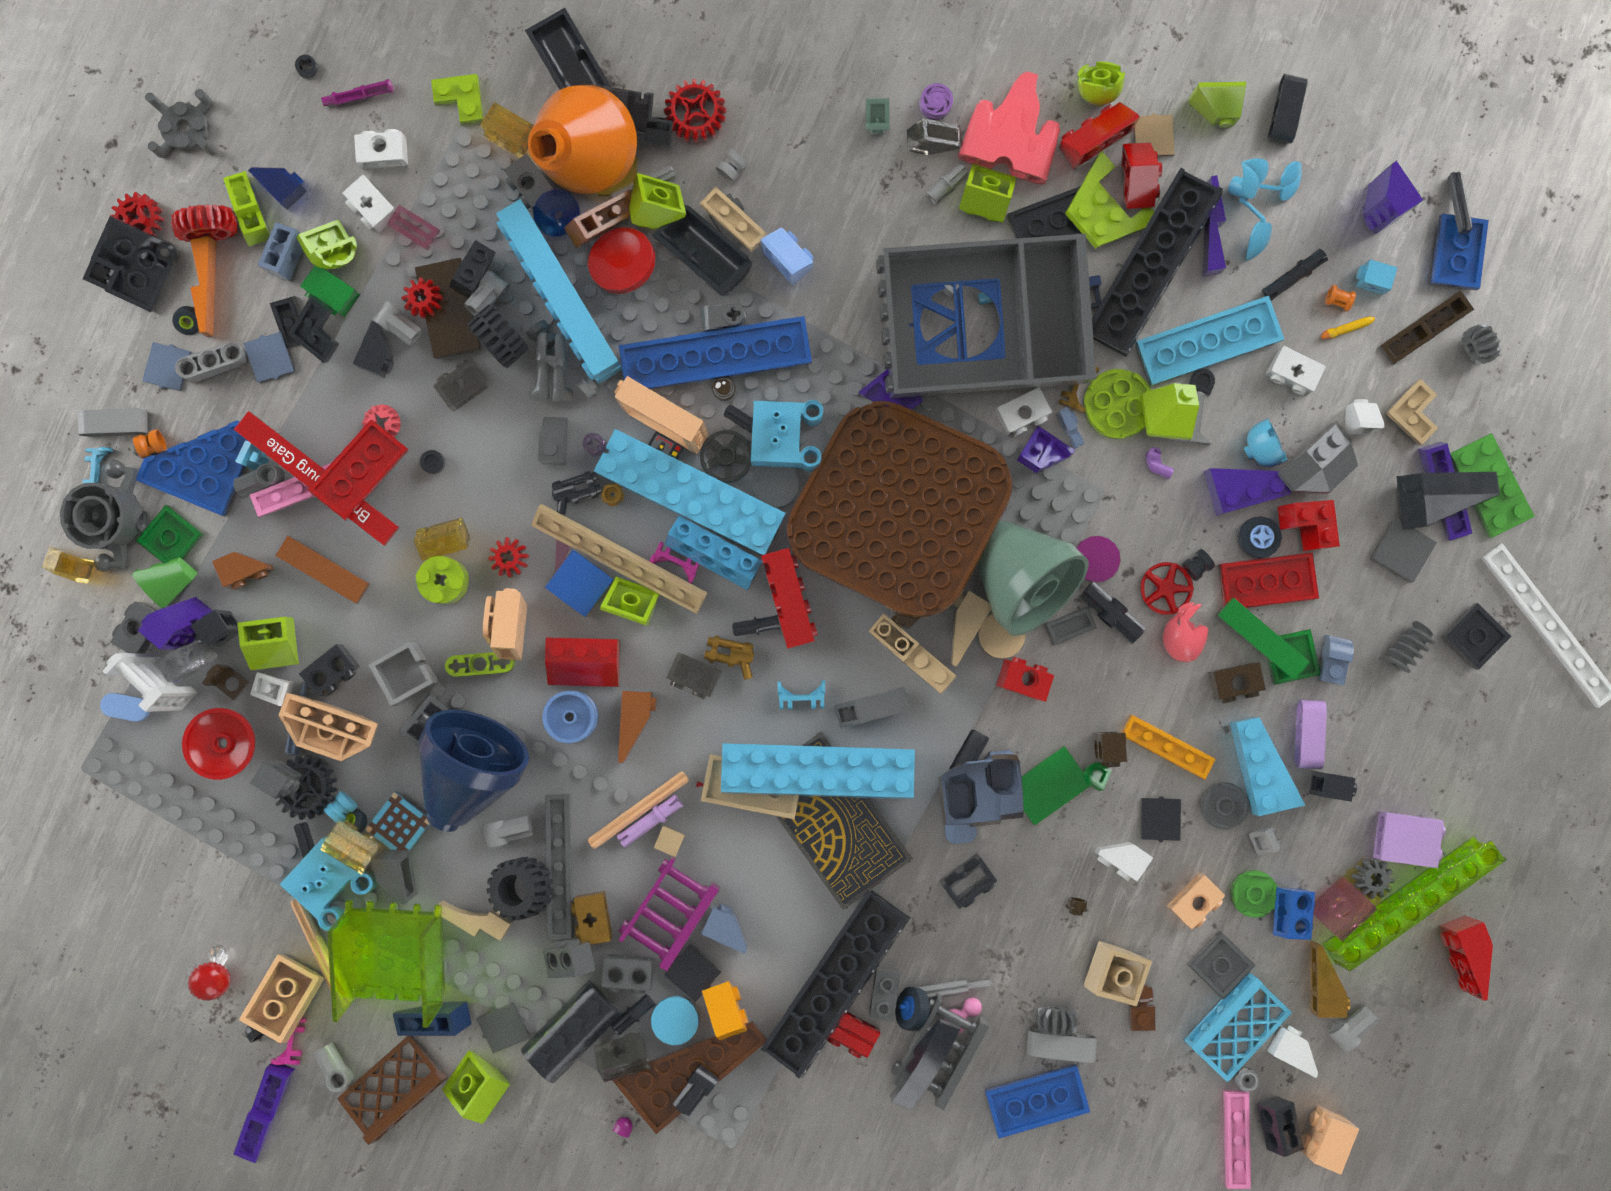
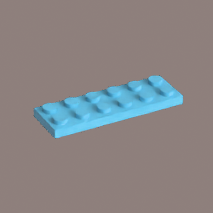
M1269 296L1138 340L1135 344L1150 386L1281 342L1284 340V336Z

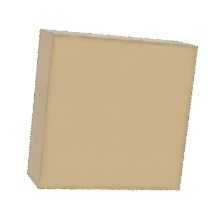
M663 825L654 848L676 857L685 834Z

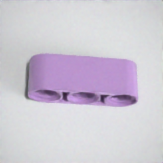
M1299 700L1295 740V765L1297 768L1322 769L1324 766L1327 717L1325 701Z

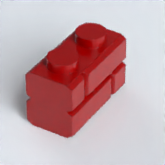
M847 1012L828 1042L836 1047H840L842 1044L849 1048L848 1052L857 1058H861V1056L868 1058L881 1032L880 1028Z

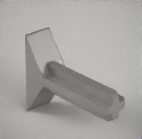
M1197 391L1199 409L1192 439H1172V441L1207 446L1212 444L1200 433L1204 393Z

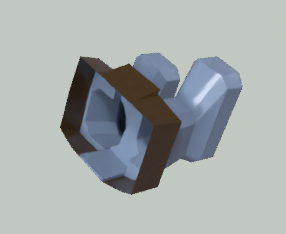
M1009 749L989 751L984 760L964 761L939 777L945 837L952 844L973 842L977 836L976 826L1000 824L1001 820L1024 818L1020 761L1018 756Z

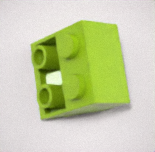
M277 617L237 623L240 648L250 670L299 664L293 617Z

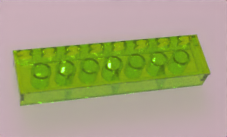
M1472 836L1444 856L1438 864V868H1427L1322 944L1336 965L1351 972L1507 859L1502 856L1493 841L1489 840L1487 843L1478 842Z

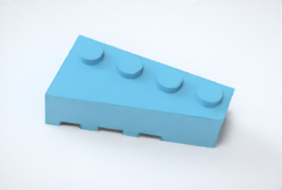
M1249 717L1229 722L1251 814L1262 816L1305 806L1260 717Z

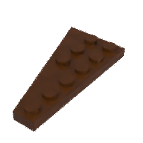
M750 1021L745 1024L747 1031L722 1040L716 1038V1035L615 1074L611 1076V1080L654 1133L657 1134L681 1114L673 1105V1102L686 1086L687 1080L699 1064L712 1072L721 1081L763 1046L767 1038L756 1024Z

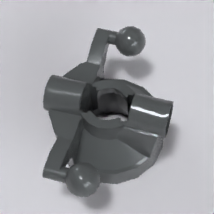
M112 460L106 464L105 473L113 479H118L125 475L120 487L96 482L83 483L71 489L63 499L60 509L61 526L66 536L75 545L86 549H113L114 560L105 553L95 557L94 566L101 572H107L111 568L125 569L127 544L134 539L139 531H144L148 524V514L146 511L141 510V506L133 494L137 469L125 467L117 460ZM101 508H106L108 519L106 525L99 522Z

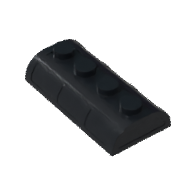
M566 8L559 10L525 30L559 90L578 85L611 87Z
M684 205L686 211L684 218L661 226L652 236L720 296H725L747 276L752 267V261L748 255L689 205Z
M589 979L521 1048V1052L529 1064L545 1080L555 1083L622 1013Z

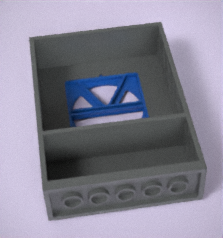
M1086 234L883 248L881 255H878L876 271L877 274H881V280L878 283V296L883 298V304L880 307V321H885V328H883L881 336L882 345L887 346V352L883 355L884 369H888L889 376L885 379L886 393H890V398L1087 384L1096 379ZM944 285H951L953 287L954 311L931 300L934 294L946 288ZM962 286L972 287L986 294L995 304L1000 319L998 334L994 342L985 351L970 358H967ZM926 308L955 323L931 340L926 341L920 326L922 310ZM956 334L957 358L946 357L935 351L937 346Z

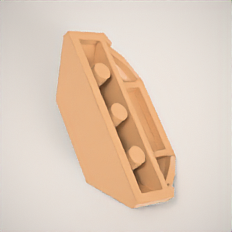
M286 693L278 715L296 746L339 761H343L370 747L378 723L362 715L319 700Z

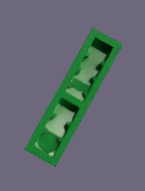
M1232 597L1217 614L1220 619L1246 642L1255 647L1288 678L1295 680L1310 663V661L1235 598Z

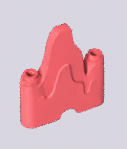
M1031 72L1021 74L1014 82L1003 103L996 110L993 109V103L988 100H980L976 104L958 154L959 159L990 169L997 164H1005L1008 166L1010 174L1018 179L1040 185L1046 184L1060 133V124L1048 120L1046 124H1043L1038 135L1035 134L1040 111V104L1036 94L1037 74Z

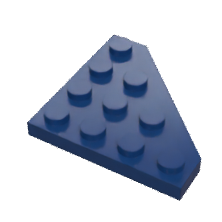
M236 420L225 427L197 436L196 439L166 449L167 451L144 458L136 481L225 516L235 493L233 479L242 476L245 470V466L235 462L246 440L234 430L240 421Z

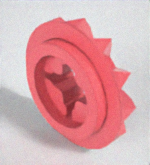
M380 404L372 406L371 409L365 412L364 420L362 421L363 427L370 419L378 423V415L382 419H387L384 423V428L393 437L398 434L401 420L395 409L388 405Z

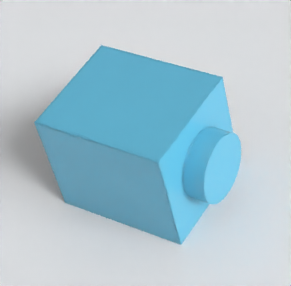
M1370 259L1364 265H1361L1357 271L1356 279H1359L1357 287L1384 295L1392 289L1398 267Z

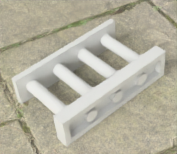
M116 653L106 662L107 666L102 671L106 675H122L143 694V700L138 706L145 712L182 710L198 693L191 686H176L154 666L161 658L157 654Z

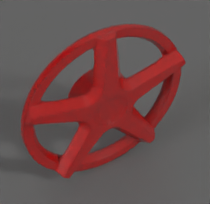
M1172 562L1158 563L1149 568L1144 574L1140 585V592L1144 603L1152 611L1163 615L1178 613L1179 607H1176L1174 597L1176 593L1188 592L1187 598L1182 604L1184 605L1190 602L1194 591L1189 573L1180 565ZM1159 567H1170L1165 579H1161L1152 573L1153 570ZM1177 569L1185 576L1188 585L1176 584L1174 582ZM1147 578L1156 585V591L1148 598H1146L1144 591ZM1160 598H1165L1170 610L1157 609L1151 603Z

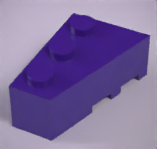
M1209 468L1203 471L1216 516L1290 495L1291 491L1277 475L1280 471Z
M193 597L149 613L141 621L142 626L138 629V632L160 650L187 651L195 641L193 636L194 630L191 625L212 610L197 597Z

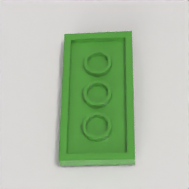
M1492 433L1450 453L1453 468L1456 472H1497L1500 495L1474 506L1490 538L1535 517Z

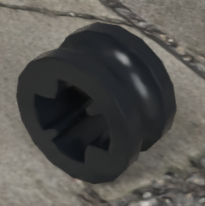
M304 54L300 55L295 61V68L301 77L309 79L316 75L318 67L313 57ZM310 62L311 69L303 70L301 65L303 63L308 64Z

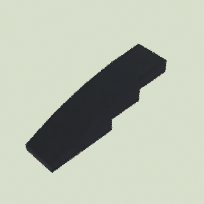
M940 1018L913 1049L914 1058L901 1072L903 1080L890 1094L891 1103L908 1109L914 1107L937 1075L960 1031V1026Z

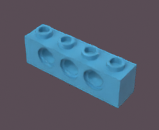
M680 515L667 534L665 546L745 590L749 589L762 564V560Z

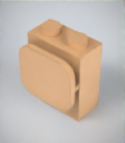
M506 588L503 591H496V599L493 596H487L483 636L487 643L491 644L490 647L498 659L522 660L527 604L521 592H518L516 589Z

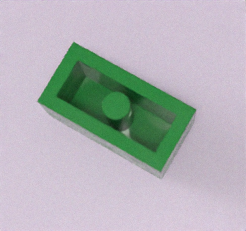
M315 265L300 285L306 291L304 296L307 298L316 296L333 310L331 314L334 316L339 313L345 317L361 295L324 268Z

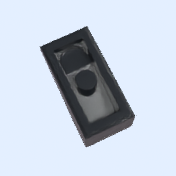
M292 296L269 303L279 332H282L286 347L299 345L288 334L300 315L296 297Z

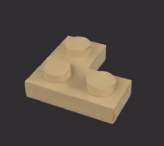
M1419 379L1385 414L1420 446L1438 429L1421 412L1437 394Z

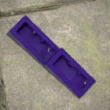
M1217 175L1211 176L1207 183L1217 188L1220 187ZM1222 197L1204 225L1202 277L1220 274L1226 269L1218 227H1221L1226 222Z
M1438 442L1418 449L1425 473L1454 472L1448 443ZM1467 508L1457 512L1456 515L1441 519L1447 539L1450 541L1473 534Z
M271 1063L266 1067L252 1109L246 1116L233 1155L253 1163L258 1161L295 1068L285 1064L274 1065Z

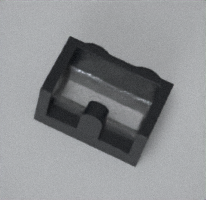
M976 853L940 879L939 882L960 909L973 904L975 897L979 894H985L992 890L997 879L982 858Z

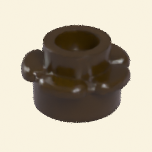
M1069 897L1068 904H1065V907L1069 909V913L1073 915L1083 916V912H1088L1089 910L1087 909L1088 901L1081 898Z

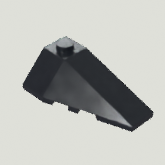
M1497 472L1418 473L1396 476L1403 530L1428 527L1435 524L1438 520L1456 515L1461 510L1474 507L1500 495Z

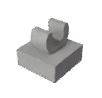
M1276 828L1259 829L1249 833L1258 856L1272 854L1281 850L1279 847L1281 840H1276L1273 833L1276 831Z

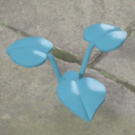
M1261 158L1241 162L1243 178L1235 176L1231 180L1228 187L1229 194L1240 197L1239 202L1248 207L1260 219V222L1255 224L1251 232L1245 260H1251L1259 255L1268 245L1272 233L1271 223L1266 222V218L1247 200L1255 197L1258 188L1280 191V200L1286 201L1290 199L1298 190L1302 178V164L1298 161L1288 164L1281 176V185L1278 186L1261 184L1268 173V162Z

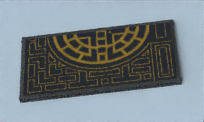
M822 732L817 733L816 736L802 745L832 747ZM799 796L795 819L776 816L843 910L847 909L849 905L866 894L867 891L873 889L913 859L869 798Z

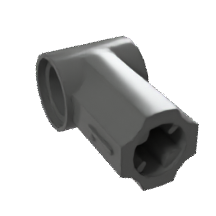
M262 464L257 470L233 479V486L240 498L244 499L249 497L250 494L283 482L285 480V472L278 466ZM272 470L274 475L272 480L269 481L267 475Z

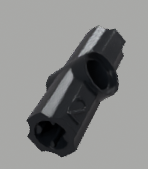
M1094 581L1079 596L1089 607L1097 612V616L1107 626L1117 630L1131 644L1138 640L1146 630L1141 623L1128 613V609L1119 600L1110 597Z

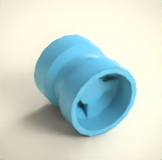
M340 791L335 796L334 803H328L324 811L331 819L341 825L347 819L346 815L349 812H354L358 805L350 796Z

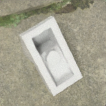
M257 672L250 695L282 706L286 693H291L294 682Z

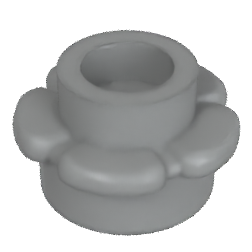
M580 377V381L576 384L578 390L587 399L592 395L596 396L594 390L597 389V386L589 377L586 379Z
M1248 1068L1239 1070V1074L1235 1077V1083L1239 1086V1089L1243 1092L1255 1090L1259 1083L1257 1073Z

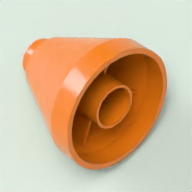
M593 85L570 86L557 91L543 104L530 131L528 149L534 162L557 185L573 193L593 194L613 188L630 171L637 149L636 129L628 109L613 93Z

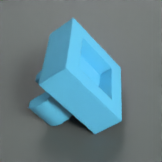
M245 440L235 462L251 470H257L260 465L267 464L269 458H266L265 453Z

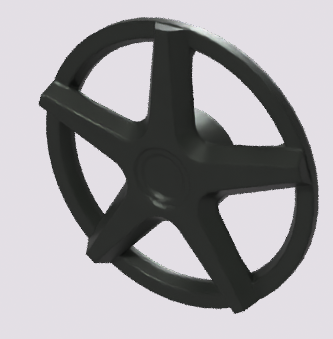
M721 430L715 432L705 440L701 447L700 462L706 474L724 483L737 481L751 467V446L744 436L735 431ZM722 434L734 435L727 446L721 445L714 437ZM740 439L747 447L748 457L735 453ZM710 443L717 455L705 462V448ZM733 463L747 464L739 475L732 477ZM722 465L725 478L715 476L708 468Z

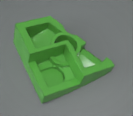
M178 557L169 560L167 563L153 564L150 568L136 569L131 575L141 589L163 609L194 579L198 572Z

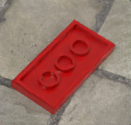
M370 419L308 488V492L344 521H347L409 450Z
M1313 552L1218 564L1224 606L1232 597L1245 608L1319 599Z

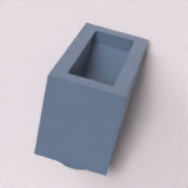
M724 904L714 905L701 934L745 954L748 945L737 916L732 913L733 909Z

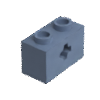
M275 222L258 266L271 275L290 281L303 251L296 239L300 232Z

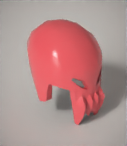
M1195 602L1180 606L1178 613L1166 623L1163 631L1165 650L1172 658L1180 662L1189 663L1196 660L1201 654L1208 637L1207 627L1199 625L1195 628L1194 623L1189 621L1201 607V604L1193 605Z

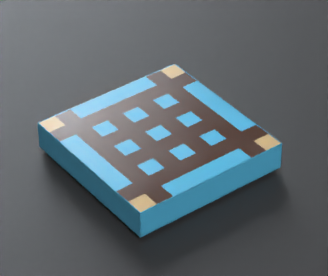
M395 791L365 830L391 850L410 851L429 827L430 823L427 820V814Z

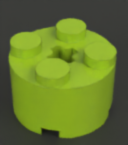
M446 556L429 558L420 566L416 573V584L420 594L433 603L443 605L454 604L461 600L468 590L469 574L466 568L459 561ZM441 576L447 577L444 580L445 585L439 584Z

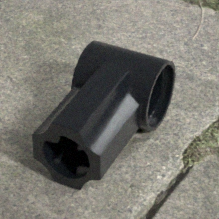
M699 1064L687 1080L686 1086L674 1100L673 1105L682 1114L690 1116L704 1096L707 1097L719 1078Z

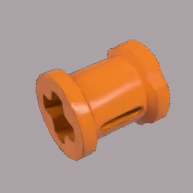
M1333 284L1328 290L1325 304L1342 307L1344 311L1348 312L1353 306L1356 292L1338 289L1337 285Z

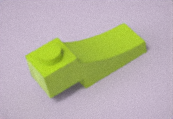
M246 171L224 177L223 180L248 246L268 241L270 234Z

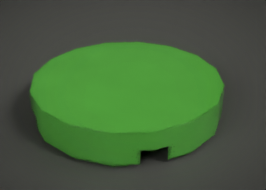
M1247 870L1239 874L1233 881L1230 889L1231 901L1234 907L1245 916L1252 918L1264 917L1275 908L1276 888L1278 886L1267 873L1258 870Z

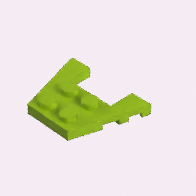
M1103 151L1096 156L1091 169L1088 171L1081 187L1065 212L1080 232L1086 234L1087 240L1095 249L1145 229L1154 214V210L1151 207L1143 208L1133 218H1130L1100 184V181L1116 167Z

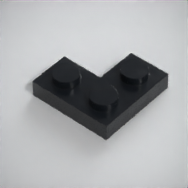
M310 296L288 334L322 363H327L339 345L337 341L322 330L333 310L316 296Z

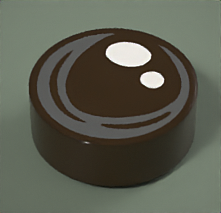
M720 377L714 381L712 392L716 399L729 401L734 397L736 387L730 378Z

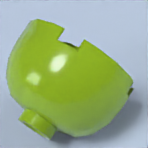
M1099 61L1096 62V66L1089 67V64L1084 65L1079 69L1077 78L1081 97L1088 103L1098 107L1114 102L1122 93L1125 72L1122 73L1121 67L1111 62Z

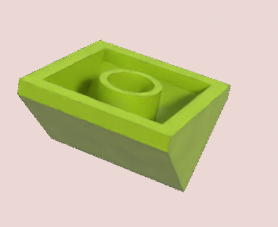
M616 576L600 610L649 626L660 594L645 586Z

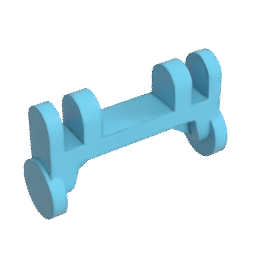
M85 448V452L92 453V456H85L84 461L91 462L90 480L83 479V483H100L101 460L108 453H113V448Z
M821 680V685L810 694H792L784 686H781V681H778L779 710H783V701H788V709H792V701L811 700V709H816V700H821L820 707L824 709L825 680Z

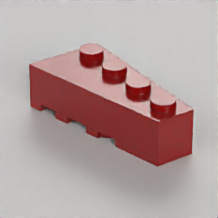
M789 548L761 555L787 649L815 642L814 637L818 636L815 623L809 622L807 614L812 612L808 599L803 600L801 591L805 590L802 577H797L795 568L799 567L796 556L794 554L791 555Z

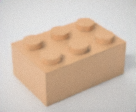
M278 954L239 1018V1021L279 1043L288 1042L325 977L286 955Z

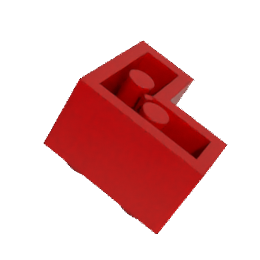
M1151 142L1123 144L1121 167L1125 175L1123 199L1127 209L1155 207L1156 198L1160 196L1158 177L1162 176V163L1158 162L1157 151H1154Z
M1334 500L1298 502L1277 507L1280 530L1300 528L1303 551L1340 547Z

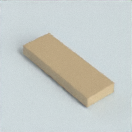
M716 186L700 202V206L751 253L760 245L761 239L767 236V233Z

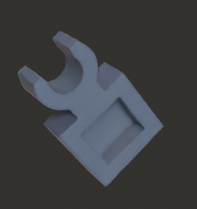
M1068 407L1058 411L1055 415L1065 434L1068 435L1073 449L1083 445L1085 442L1077 430L1076 424L1078 419L1075 413L1069 411Z

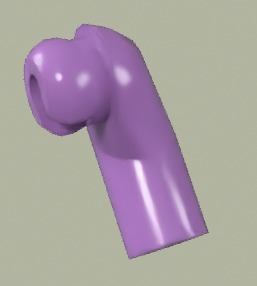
M1152 447L1146 453L1149 470L1170 479L1174 468L1162 464L1161 450L1157 447Z

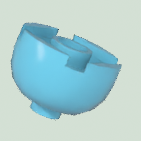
M1268 418L1257 423L1249 430L1246 437L1248 446L1244 447L1249 460L1254 458L1259 465L1264 467H1273L1288 461L1285 451L1281 449V442Z

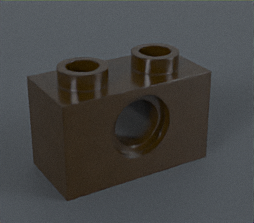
M1260 662L1208 672L1214 700H1222V703L1237 701L1236 696L1245 695V699L1260 696L1259 691L1266 690ZM1236 677H1239L1242 681V686L1238 690L1233 687V680Z

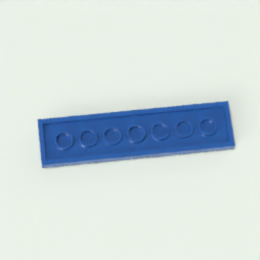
M805 316L619 345L624 380L628 376L648 389L812 364Z

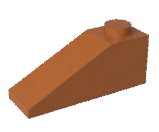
M629 190L577 216L564 227L576 248L590 242L631 217L629 211L631 193Z
M622 691L618 763L626 761L651 718L652 711L656 712L657 698L653 697V692Z

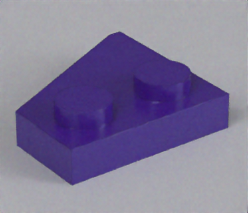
M1037 426L1017 461L1033 472L1038 473L1070 458L1075 450L1040 426Z

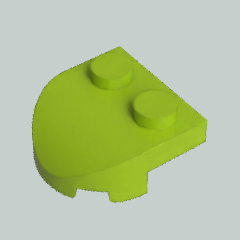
M339 219L300 233L296 237L310 262L324 269L346 266L354 258L357 248L354 236H348Z

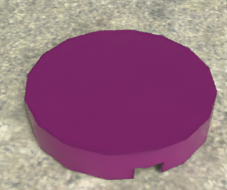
M1091 536L1081 541L1076 547L1088 559L1089 565L1084 580L1094 581L1095 583L1104 582L1112 578L1118 571L1121 562L1120 552L1116 544L1110 539L1102 536Z

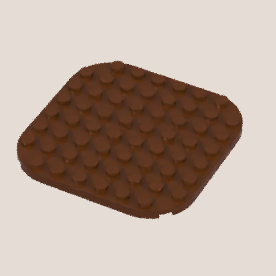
M874 401L872 404L860 408L858 406L840 421L821 455V463L813 470L790 513L787 524V536L791 549L796 558L809 570L899 614L909 617L936 615L948 609L960 597L999 524L1012 494L1010 470L1002 455L990 445L902 405L888 401Z

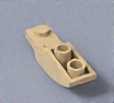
M884 613L868 631L941 695L956 679L957 676Z

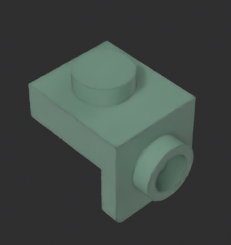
M866 98V129L871 130L872 134H883L885 130H890L889 98Z

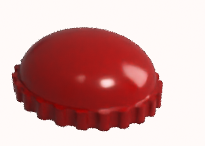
M203 963V965H199L198 968L191 972L188 990L198 1000L210 1001L220 998L230 987V973L220 963Z

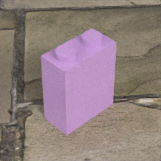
M1379 811L1373 858L1438 868V864L1443 856L1442 849L1440 848L1441 840L1445 836L1444 821Z

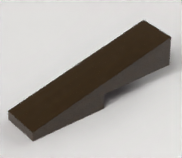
M1459 291L1380 346L1391 362L1395 364L1475 309L1463 292Z

